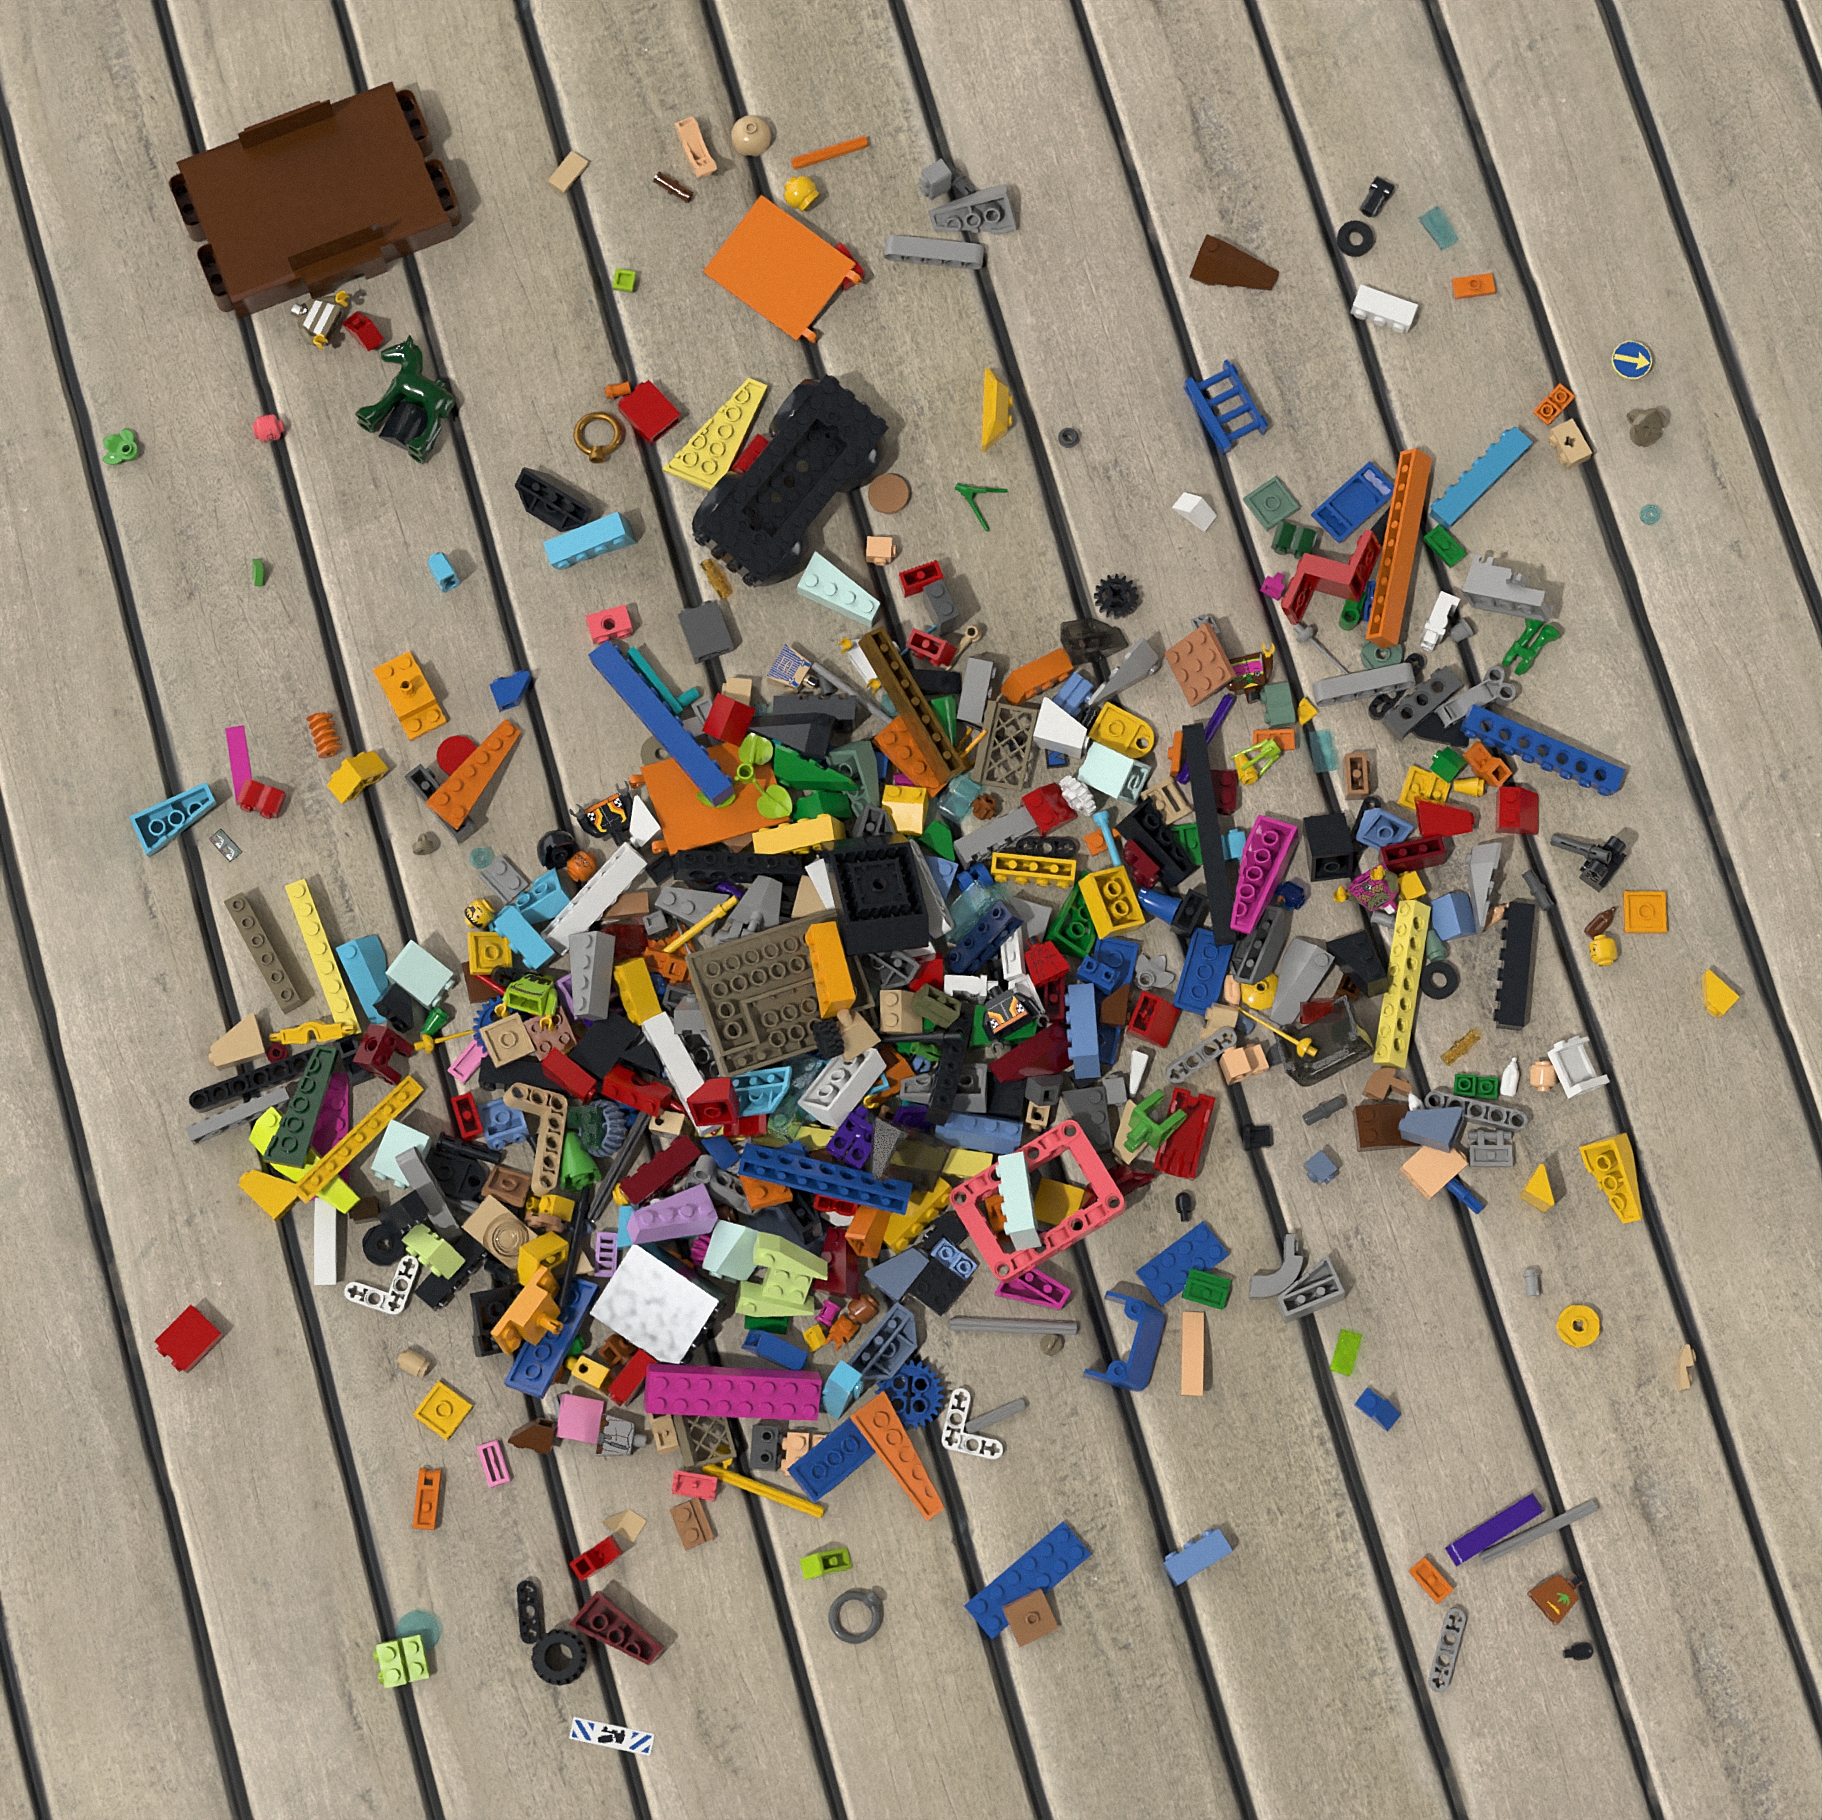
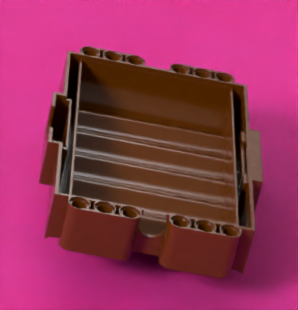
M393 81L332 104L329 99L323 102L319 100L244 128L243 132L237 133L239 139L177 161L180 173L172 176L169 180V187L191 240L194 242L208 241V244L199 247L197 257L219 310L222 312L236 310L239 319L310 293L312 299L326 296L334 292L333 284L357 274L363 273L366 280L388 272L386 263L454 238L452 227L457 226L462 220L458 199L443 163L439 159H430L428 161L424 159V157L432 153L433 145L429 129L415 95L408 89L396 91ZM413 108L411 112H405V109ZM414 125L420 126L418 129H412ZM436 177L442 178L440 181H433ZM181 193H187L184 197H178ZM444 194L449 195V197L446 199L440 198ZM189 210H194L190 215L185 214ZM208 263H215L212 267H206ZM216 280H222L219 285H214L213 283Z

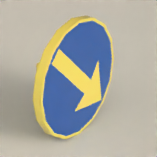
M1626 341L1619 344L1612 354V366L1615 372L1629 380L1644 377L1652 365V356L1649 350L1643 344L1636 341Z

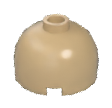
M744 116L738 119L733 126L731 133L732 145L743 156H759L765 153L770 146V128L766 121L758 116Z

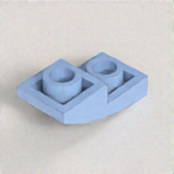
M941 1238L929 1253L932 1258L935 1257L964 1281L967 1280L978 1266L944 1238Z

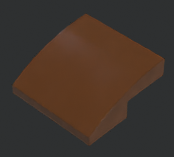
M469 961L462 963L470 1004L488 1002L490 998H497V995L500 998L503 997L470 975ZM497 975L500 979L502 977L510 979L508 975Z

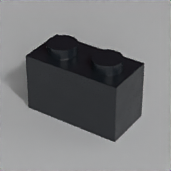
M1189 888L1171 925L1170 931L1189 939L1208 897Z

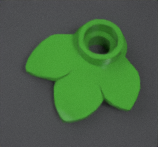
M124 428L120 435L110 434L103 439V444L108 450L103 458L106 464L118 465L123 460L133 461L137 458L139 451L138 446L134 443L135 436L132 431Z

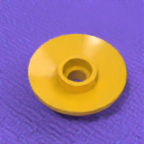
M1271 972L1268 977L1253 986L1240 983L1242 1001L1248 1007L1255 1010L1271 1008L1277 990L1278 978ZM1262 984L1265 989L1259 991L1257 985Z

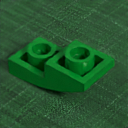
M1455 1074L1454 1095L1498 1100L1499 1078Z

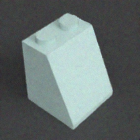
M1093 742L1087 751L1084 764L1079 769L1077 780L1116 799L1135 805L1152 767L1103 744Z
M412 940L408 942L385 972L392 984L396 983L410 997L428 1010L438 1006L442 1001V994L446 990L449 991L455 984L454 973Z
M391 1119L371 1170L375 1173L374 1176L380 1180L394 1181L393 1185L402 1190H405L406 1187L412 1189L399 1168L395 1156L415 1146L426 1161L429 1150L433 1147L434 1143L429 1136Z
M717 1219L702 1268L709 1270L710 1276L721 1279L722 1275H724L725 1281L735 1284L737 1280L747 1281L757 1266L753 1264V1246L759 1231Z

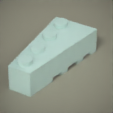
M814 552L797 586V593L872 628L880 612V602L819 553Z
M1022 1151L998 1156L999 1164L995 1165L997 1177H1001L1002 1182L998 1184L1000 1196H1004V1203H1001L1003 1216H1007V1222H1004L1006 1235L1010 1234L1016 1251L1040 1247L1042 1245L1036 1231L1038 1229V1222L1034 1209L1032 1210L1035 1205L1032 1192L1029 1190L1031 1183L1025 1155Z

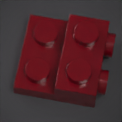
M1210 770L1216 810L1219 815H1231L1236 809L1237 771Z
M1130 839L1124 845L1123 859L1129 866L1133 865L1131 872L1133 876L1131 878L1138 887L1142 886L1150 890L1158 882L1160 868Z

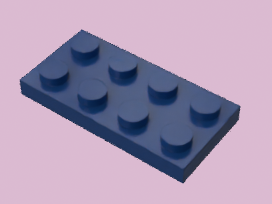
M1198 927L1194 928L1173 1006L1180 1010L1205 1017L1207 1007L1211 1008L1212 1002L1217 1003L1233 945L1216 947L1212 931Z
M1201 1222L1135 1273L1162 1307L1183 1291L1190 1272L1189 1268L1207 1273L1227 1258L1229 1254L1207 1225Z
M849 1417L788 1467L787 1471L811 1502L815 1503L876 1451Z

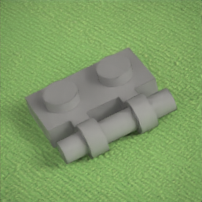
M1484 1129L1468 1131V1140L1477 1141V1145H1469V1167L1513 1166L1512 1145H1504L1503 1141L1511 1140V1132H1503V1129H1496L1495 1132L1484 1131ZM1484 1140H1495L1496 1145H1485Z

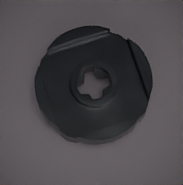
M382 1224L373 1226L363 1237L362 1247L364 1254L376 1266L391 1267L404 1255L406 1248L405 1243L402 1241L404 1237L403 1235L399 1236L398 1233L390 1237ZM388 1240L389 1248L381 1251L379 1242Z

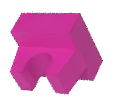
M1277 572L1274 578L1267 576L1260 591L1278 601L1285 588V585L1282 584L1285 576Z

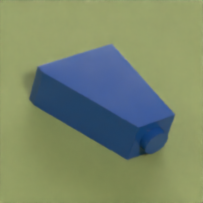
M750 1329L741 1349L787 1370L800 1371L807 1363V1352L766 1331Z

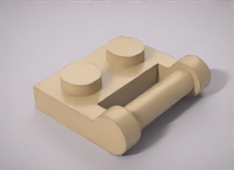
M1172 776L1140 793L1143 801L1148 796L1151 797L1153 800L1152 806L1156 811H1160L1163 816L1161 820L1166 827L1193 812L1191 806L1186 804L1176 788L1175 780ZM1167 788L1180 811H1175L1162 789Z

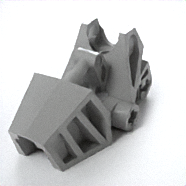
M758 875L726 920V922L732 924L730 931L727 932L719 929L713 947L738 939L744 923L748 925L749 922L750 924L748 929H743L740 938L755 934L758 926L763 931L780 926L782 883L770 877Z

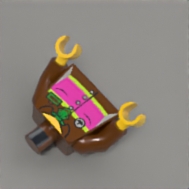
M1272 642L1269 650H1266L1265 643H1262L1261 648L1265 653L1264 655L1262 652L1228 659L1237 677L1224 686L1229 691H1233L1236 696L1245 694L1248 704L1259 701L1257 691L1262 690L1263 686L1270 680L1273 671L1272 653L1275 650Z

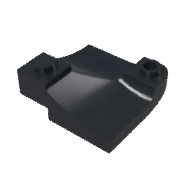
M516 1283L470 1293L473 1313L472 1339L476 1357L504 1353L491 1335V1331L517 1298V1291L524 1289L522 1284ZM522 1339L516 1350L522 1349L526 1340Z

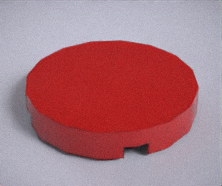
M451 736L445 739L438 747L436 754L438 765L444 773L451 776L477 748L467 737Z

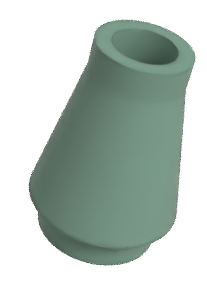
M1428 931L1425 941L1427 959H1430L1431 963L1441 962L1446 959L1447 950L1437 936L1436 931Z

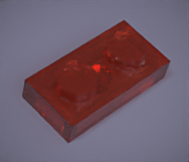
M1340 999L1300 1002V1023L1302 1025L1332 1023L1343 1020V1001Z

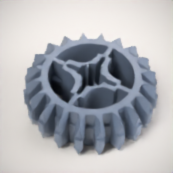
M600 1100L585 1105V1110L581 1111L582 1118L578 1119L580 1122V1126L577 1127L579 1129L578 1136L581 1138V1142H583L588 1153L592 1156H612L613 1153L618 1152V1147L623 1146L622 1140L626 1138L624 1131L627 1129L624 1128V1124L627 1121L623 1119L624 1113L612 1101Z

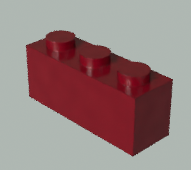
M1441 835L1380 847L1378 861L1379 864L1384 862L1389 871L1400 874L1405 871L1443 865L1446 850Z

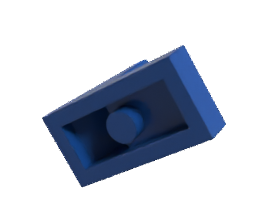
M1368 1387L1354 1404V1406L1387 1432L1401 1415L1387 1399L1384 1401Z

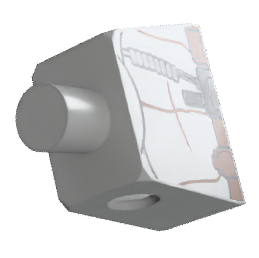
M601 1413L595 1455L597 1457L631 1456L633 1446L645 1448L647 1435L636 1434V1425L634 1423Z

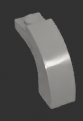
M1286 1234L1284 1236V1260L1278 1272L1268 1276L1251 1275L1249 1278V1300H1265L1276 1297L1292 1285L1300 1272L1303 1256H1294V1253H1298V1240H1294V1234Z

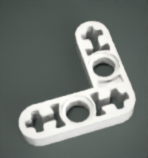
M411 1255L404 1256L400 1260L389 1293L357 1282H351L345 1287L344 1294L353 1303L392 1316H398L403 1313L419 1271V1262ZM410 1260H413L412 1263L415 1267L414 1269L410 1268L408 1275L412 1276L411 1279L400 1275L401 1272L404 1274L407 1268L404 1266V1263H409ZM398 1281H407L408 1288L405 1291H398L396 1289ZM355 1287H358L357 1290L365 1294L364 1302L361 1301L363 1297L359 1295L351 1298L352 1295L349 1293V1290H354ZM393 1292L404 1296V1299L399 1297L398 1305H400V1308H396L394 1311L389 1306L390 1303H394L396 1300V1296H392ZM373 1293L379 1294L381 1298L380 1302L376 1305L369 1303V1296Z
M963 1388L954 1390L951 1395L941 1443L943 1447L949 1451L989 1460L1000 1458L1003 1453V1447L999 1441L963 1433L970 1403V1394ZM959 1393H964L963 1396L967 1398L961 1404V1408H965V1412L959 1409H951L952 1406L957 1407L958 1400L954 1399V1397L959 1396ZM957 1413L961 1415L962 1422L959 1425L951 1424L950 1416ZM947 1427L960 1429V1433L955 1431L954 1439L957 1440V1443H953L952 1446H948V1442L945 1441V1438H949L951 1430L947 1431ZM970 1439L976 1440L978 1442V1449L969 1451L966 1448V1442ZM982 1441L986 1442L985 1447H991L992 1444H995L999 1453L991 1456L990 1451L984 1450V1454H980Z

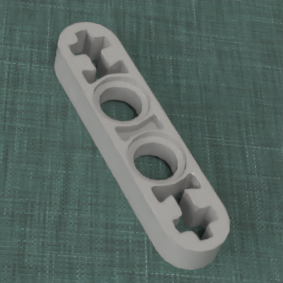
M1224 1026L1172 1061L1166 1067L1167 1079L1172 1083H1179L1222 1054L1224 1050L1232 1047L1237 1041L1235 1030L1232 1027ZM1226 1033L1227 1035H1230L1231 1040H1222L1224 1038L1223 1034ZM1207 1044H1213L1216 1049L1213 1053L1208 1054L1204 1051V1047ZM1196 1056L1199 1061L1196 1065H1189L1186 1062L1187 1058ZM1171 1070H1179V1076H1176L1175 1074L1171 1076Z
M1457 1608L1451 1609L1445 1614L1431 1666L1428 1685L1435 1692L1444 1691L1450 1681L1465 1623V1614ZM1455 1612L1458 1613L1457 1617L1461 1618L1454 1626V1629H1459L1458 1633L1454 1630H1446V1626L1451 1627L1452 1619H1449V1616L1454 1615ZM1447 1633L1455 1636V1643L1452 1646L1444 1643L1443 1638ZM1442 1654L1447 1655L1450 1659L1447 1667H1442L1438 1663V1658ZM1435 1667L1441 1671H1447V1675L1442 1673L1441 1681L1444 1682V1685H1440L1438 1688L1435 1687L1436 1683L1433 1682V1679H1436L1439 1675V1672H1435Z

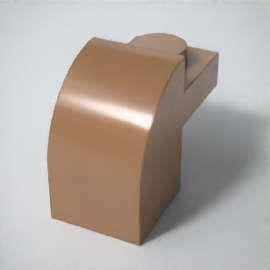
M1386 1067L1375 1071L1371 1075L1362 1095L1381 1103L1388 1089L1407 1097L1412 1089V1085L1405 1078L1394 1077L1397 1069Z

